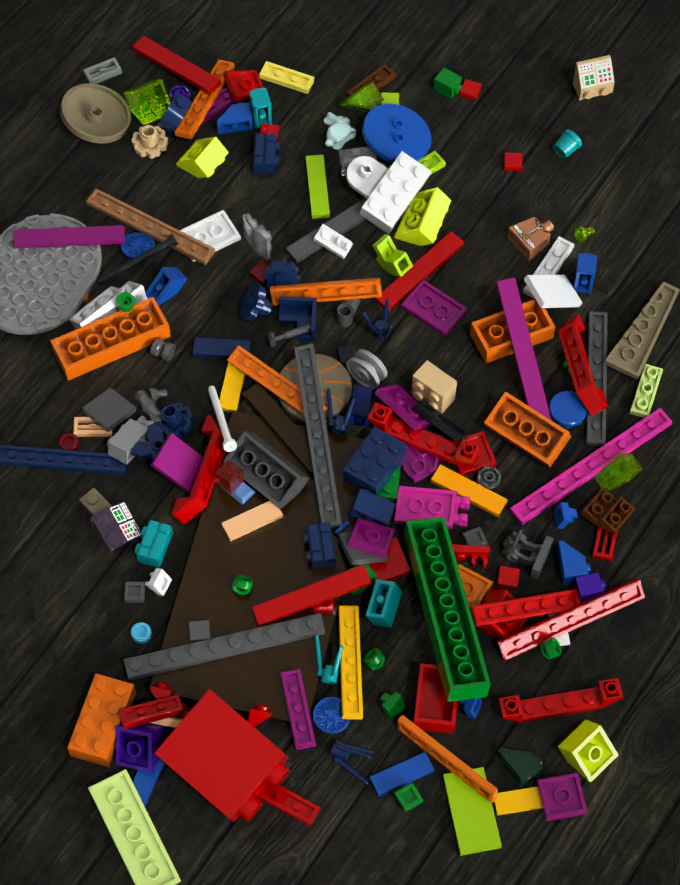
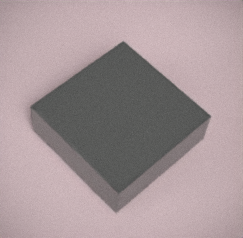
M481 527L462 533L466 545L488 546Z
M125 582V603H145V582Z
M209 620L189 622L190 643L210 639Z

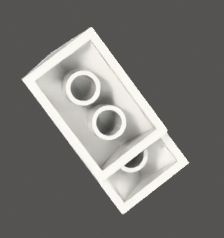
M128 281L119 289L110 286L76 312L69 319V322L78 329L120 311L116 307V299L123 292L131 293L135 298V304L147 299L144 287Z

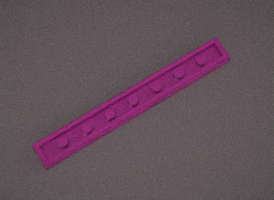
M510 278L497 281L496 285L526 404L551 420L516 279Z

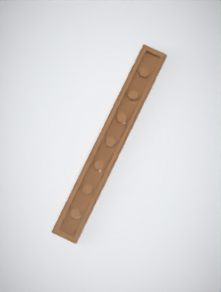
M95 189L86 200L88 206L159 242L168 239V235L172 233L178 245L175 247L171 245L169 247L204 265L208 263L216 252L215 248L98 189Z

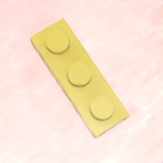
M267 61L259 74L260 79L305 94L309 93L314 83L313 76Z

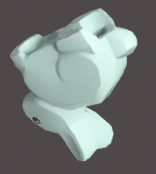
M331 112L327 113V117L324 118V124L330 127H328L325 145L333 147L335 150H340L346 142L355 138L356 130L349 125L350 120L347 117L336 116Z

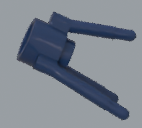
M388 299L385 302L382 320L375 322L374 326L366 312L362 313L369 327V332L379 339L388 338L392 329V325L388 327L386 323L389 308Z
M328 388V426L332 427L333 433L345 435L347 434L349 419L356 399L352 398L345 417L336 416V419H333L331 392Z
M336 740L330 755L335 757L334 762L342 765L365 785H369V782L346 764L343 759L347 760L350 753L370 759L371 755L369 754L374 752Z

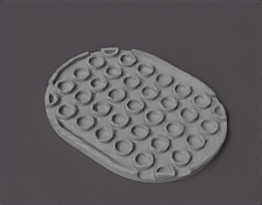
M50 213V215L42 216L37 214L26 217L25 220L17 224H12L0 235V330L19 335H33L53 330L64 324L75 314L83 302L86 294L96 282L102 266L100 245L15 248L14 230L87 227L85 224L61 214Z

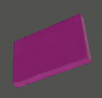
M422 280L401 304L403 310L445 337L466 314L468 309L425 280Z
M398 384L377 388L375 394L413 430L433 426L432 423L414 411L419 403Z
M171 433L167 436L151 466L190 495L204 457Z

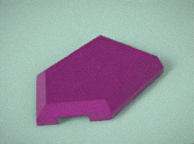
M407 445V456L401 463V467L416 484L437 470L439 458Z

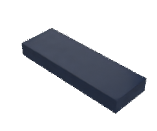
M195 337L193 357L228 359L238 345L250 353L251 341Z

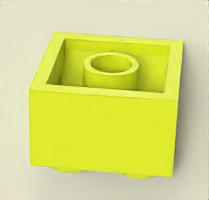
M217 137L198 139L179 159L176 165L197 178H208L214 174V169L225 161V156L229 152Z
M589 720L583 721L558 746L566 761L588 782H592L618 756L601 725Z

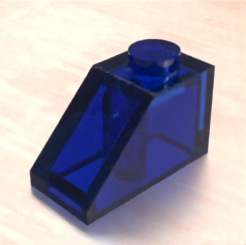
M354 385L352 398L356 400L350 416V423H354L357 426H369L367 417L372 410L373 388Z

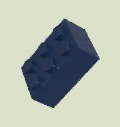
M374 426L344 467L343 480L358 489L369 490L378 496L406 458L407 444Z

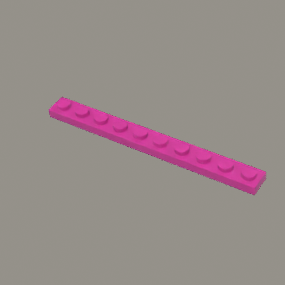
M661 408L657 409L511 507L510 512L521 525L525 524L672 424V420Z

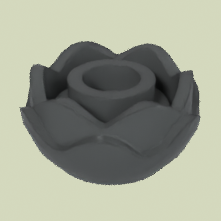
M484 467L478 471L477 481L484 488L494 489L501 482V474L494 467Z

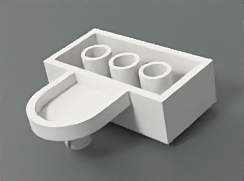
M402 151L389 169L371 157L361 156L355 158L348 166L346 178L348 184L355 191L367 198L359 214L390 234L428 180L432 171Z

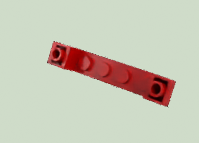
M578 314L565 321L558 332L576 393L593 416L608 408L604 391L595 385L580 335L581 332L585 331L581 315Z
M376 402L367 417L375 427L408 446L454 465L473 464L481 449L480 445L465 439L459 445L424 429L413 430L406 422L393 417V409Z
M207 415L201 431L210 441L190 497L177 498L171 514L181 524H186L206 508L226 453L222 445L224 439L219 423L211 415Z
M619 678L599 681L597 687L524 700H520L519 695L499 698V704L503 719L527 722L601 709L622 699L623 693Z
M158 681L157 684L155 683L151 686L150 690L156 700L173 696L175 688L170 687V684L167 682ZM182 703L184 714L175 717L184 719L193 708L186 707V704ZM257 704V706H253L250 709L248 722L255 727L268 719L273 714V710L269 709L267 705Z

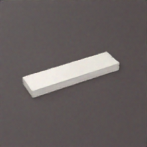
M558 237L533 275H556L574 249L575 244ZM526 284V286L523 289V293L535 299V297L533 296V294L531 293L530 289Z

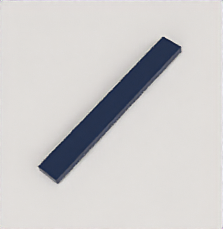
M0 445V465L126 475L127 464L113 458L108 453Z

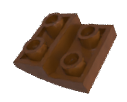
M602 487L580 514L598 527L615 534L636 509L622 496L617 499Z

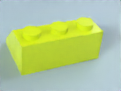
M438 187L418 192L406 209L394 237L418 246L434 243L451 200Z

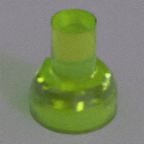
M576 228V239L579 242L585 241L588 235L595 232L594 228Z

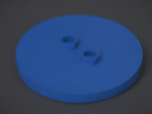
M382 104L371 109L364 119L362 125L364 140L368 147L385 161L394 163L403 151L418 162L425 157L430 149L431 133L429 127L416 112L405 106Z

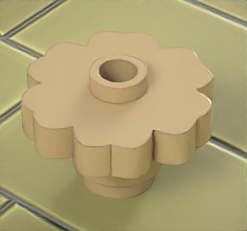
M146 125L140 127L139 132L133 133L132 145L134 146L135 153L139 154L140 157L148 156L149 158L159 157L161 151L167 150L168 138L165 136V131L159 126Z

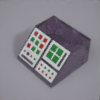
M125 502L108 507L90 518V522L108 554L141 537L142 532Z

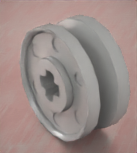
M365 349L357 350L354 357H351L346 362L350 374L360 384L369 389H376L380 385V381H383L388 374L384 364L374 354Z

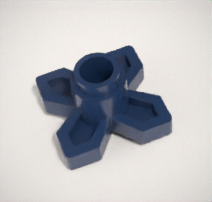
M154 423L146 431L148 441L137 442L132 448V455L140 460L149 458L152 462L166 440L163 439V429Z

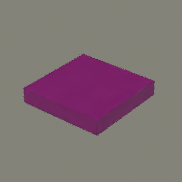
M358 518L347 546L385 558L395 530Z
M578 772L537 780L546 821L587 814Z

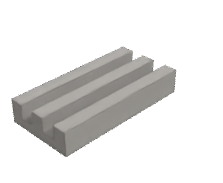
M114 57L84 69L83 74L89 83L97 84L122 74V69Z

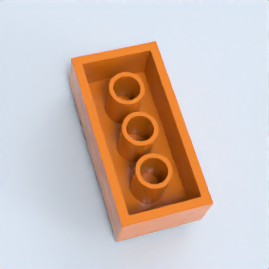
M536 299L523 303L522 307L532 346L553 339L555 325L546 309L541 308ZM503 311L471 323L470 335L486 364L514 353Z
M506 391L484 422L488 429L551 468L571 438L569 431Z
M95 673L67 747L70 756L102 766H110L116 749V726L122 723L118 710L132 706L136 695L134 684Z

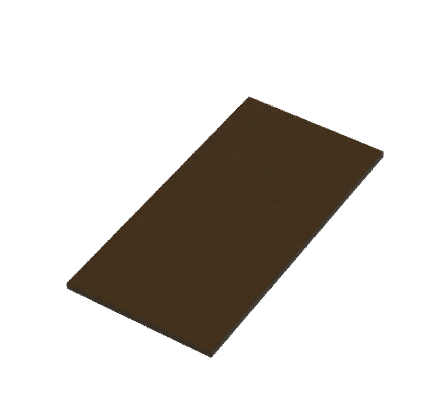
M232 411L228 424L231 438L237 442L244 431L254 432L309 476L310 479L300 494L280 509L283 518L230 541L221 523L270 500L223 463L229 454L226 451L217 478L228 468L256 493L241 505L217 483L214 484L207 506L203 509L161 650L190 644V621L209 620L210 639L259 628L252 607L348 571L350 563L337 539L338 535L333 533L338 527L331 528L336 566L312 569L311 562L307 563L306 551H309V544L305 545L303 533H307L308 525L322 524L315 478L311 476L274 431L259 416ZM294 424L309 441L307 427ZM328 432L342 523L345 520L349 522L340 533H348L353 531L357 519L348 516V512L354 495L359 489L343 480V469L365 439ZM235 575H244L253 580L249 594L238 595L232 590V582ZM341 596L334 598L333 613H321L325 628V634L319 635L322 667ZM310 607L263 626L318 613L313 612V607ZM315 637L154 674L149 692H151V686L155 683L157 684L158 681L167 682L170 684V687L175 688L173 696L179 695L180 699L198 703L210 689L236 712L249 715L250 709L253 706L264 704L273 710V714L268 719L290 724L280 672L300 669L309 713H311L320 676H317L318 665Z

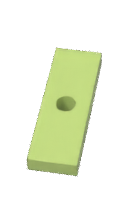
M645 364L630 414L643 418L650 414L663 372L662 368Z

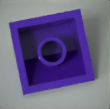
M122 723L116 726V765L152 773L159 759L155 752L164 742V726L146 723L124 729Z

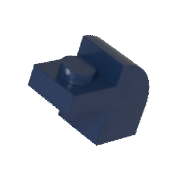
M177 93L157 126L163 129L166 135L171 137L191 106L192 101Z

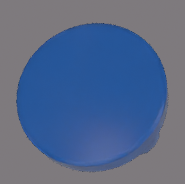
M562 391L551 399L549 413L555 423L561 425L564 429H571L584 421L587 415V408L576 392Z

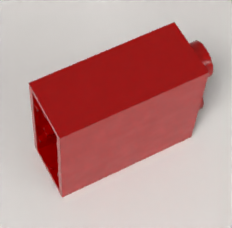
M210 689L155 752L161 760L234 822L240 816L246 822L249 821L263 804L257 797L267 784L276 789L290 772V769L284 765L289 757Z

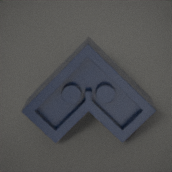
M279 297V324L297 325V328L310 324L311 331L297 335L296 341H315L317 298Z

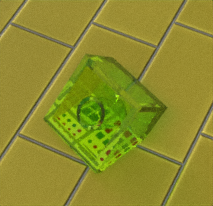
M162 79L151 80L123 92L129 109L143 125L161 119L171 104Z

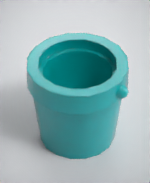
M566 129L553 145V150L559 157L565 159L582 146V141L576 133Z

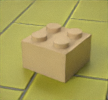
M427 360L413 375L411 394L417 401L426 402L440 413H443L455 400L457 381Z

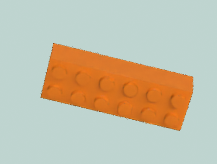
M154 297L135 304L134 308L129 312L118 311L50 341L53 353L69 381L148 347L154 343L156 338L164 340L171 336L168 322Z

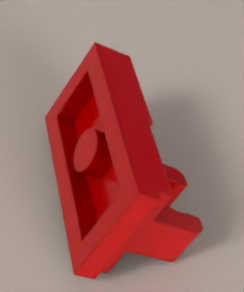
M452 544L457 562L471 560V566L475 567L476 561L481 560L483 568L487 567L490 546Z

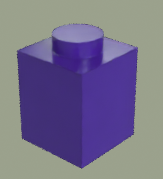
M599 573L576 577L574 582V589L578 591L580 603L603 594L606 590L605 582L603 579H600Z

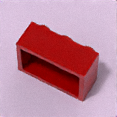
M420 663L414 724L425 731L454 734L458 701L447 702L438 666Z

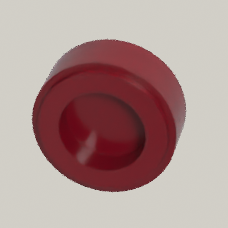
M66 433L61 436L59 445L61 450L76 451L79 447V441L76 435Z

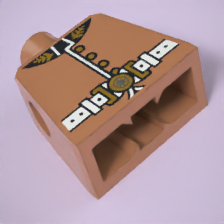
M532 217L509 227L508 238L526 259L530 261L549 244V232L554 229V226L550 220L541 224L537 218Z

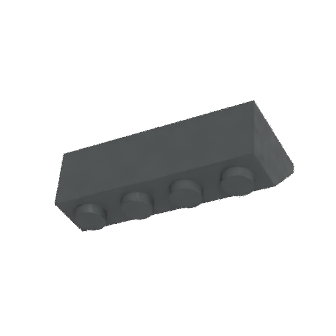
M244 431L236 442V449L229 452L223 461L231 469L235 466L245 481L280 509L300 494L310 479L309 476L254 432Z

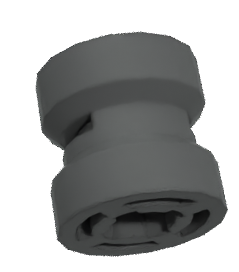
M156 338L152 344L150 354L155 357L160 356L163 360L169 362L174 355L176 345L170 342L166 343L161 338Z

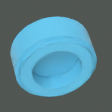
M143 622L136 623L131 629L132 639L140 644L149 641L151 638L150 626Z

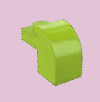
M384 234L372 245L378 255L376 258L377 262L391 275L402 277L413 267L407 253L396 249L390 235Z

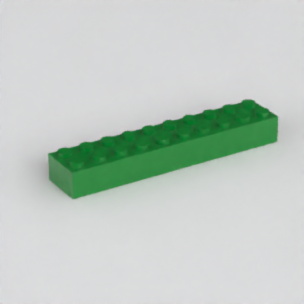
M445 517L406 521L403 535L447 702L485 698L488 695L491 684Z

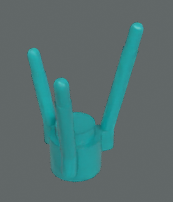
M316 635L317 676L321 677V682L337 684L343 646L339 647L334 666L325 665V669H322L319 636Z

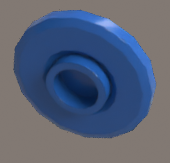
M141 232L131 233L125 237V244H121V251L125 256L133 259L154 247V240Z
M326 697L317 703L313 711V721L322 732L337 734L345 730L349 725L350 719H342L340 698Z

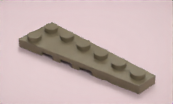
M663 282L608 355L604 364L637 380L680 289Z

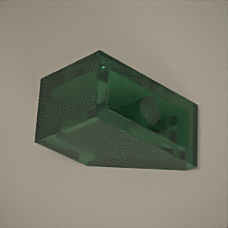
M500 748L498 750L497 758L522 789L542 775L543 763L538 756L534 757L531 752Z

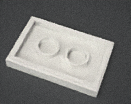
M224 210L180 230L215 248V251L241 240L240 234Z
M527 275L524 278L525 283L541 308L580 307L582 305L581 299L566 275Z

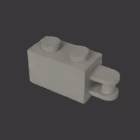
M141 416L137 421L130 418L126 424L121 425L119 431L114 436L109 438L107 442L108 455L128 464L135 457L132 455V448L136 443L148 441L146 431L154 421H148L144 416Z

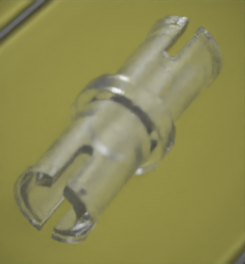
M145 390L138 391V394H135V399L141 404L143 412L147 413L153 422L161 421L159 417L162 419V413L156 407V402L150 399Z

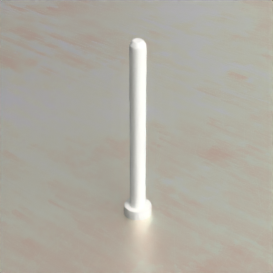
M209 386L208 392L224 439L223 448L227 452L234 451L237 447L236 441L231 438L214 386Z

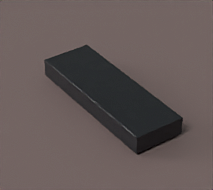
M426 402L416 405L414 409L416 413L456 442H462L463 439L467 440L469 436L467 431Z

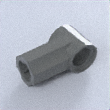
M362 299L342 301L337 308V323L339 326L349 327L352 325L353 317Z

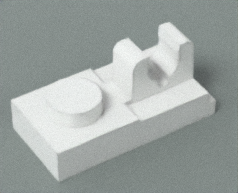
M322 224L313 239L314 242L342 259H345L353 245L352 241Z

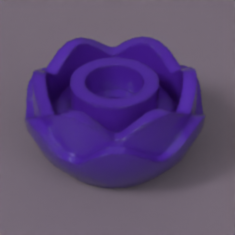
M176 85L169 91L171 102L177 93L190 100V90L185 86Z

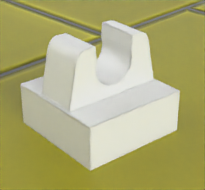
M156 568L154 572L150 573L151 579L149 582H145V585L157 595L164 596L172 579L163 569Z

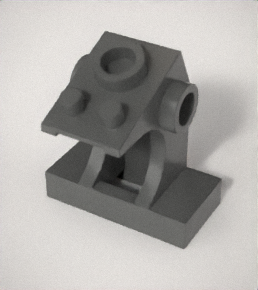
M523 530L513 531L511 536L508 535L505 538L502 553L511 562H519L532 567L530 577L538 579L552 548L554 538L546 536L543 544H533L526 540L527 537L522 534ZM521 548L532 552L531 556L527 557L521 554Z

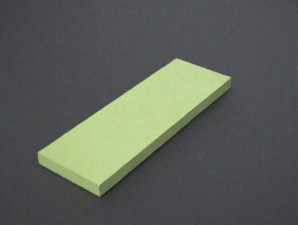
M125 769L88 787L134 884L176 885L180 883L181 880L127 770Z

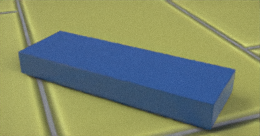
M426 752L371 776L370 781L378 797L433 773L435 769Z

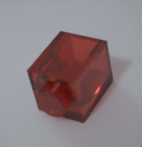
M229 459L215 472L217 484L230 494L244 481L243 470Z

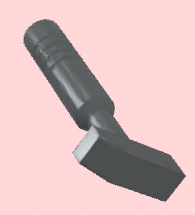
M310 324L286 331L278 336H274L273 332L270 333L268 338L271 348L277 346L276 341L288 339L311 331Z

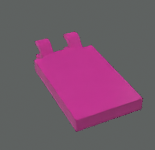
M399 486L394 522L395 524L405 525L406 521L445 517L448 529H453V524L467 527L468 515L458 514V507L463 510H469L470 497L457 496V491Z

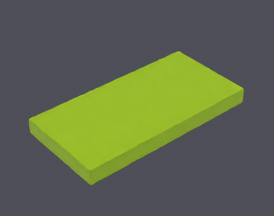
M484 767L473 769L486 779ZM454 773L443 774L460 856L500 849L502 845L492 802L485 799Z

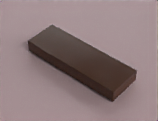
M383 64L346 92V96L357 106H360L393 81L397 74L386 64Z

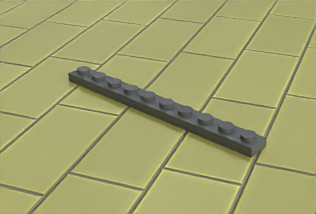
M313 344L294 347L321 523H330L331 528L340 527L343 525L315 349Z
M321 613L127 658L124 659L128 680H133L307 639L316 635H324L325 628Z

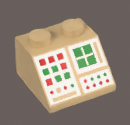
M610 55L576 62L573 86L579 100L613 93L614 75Z

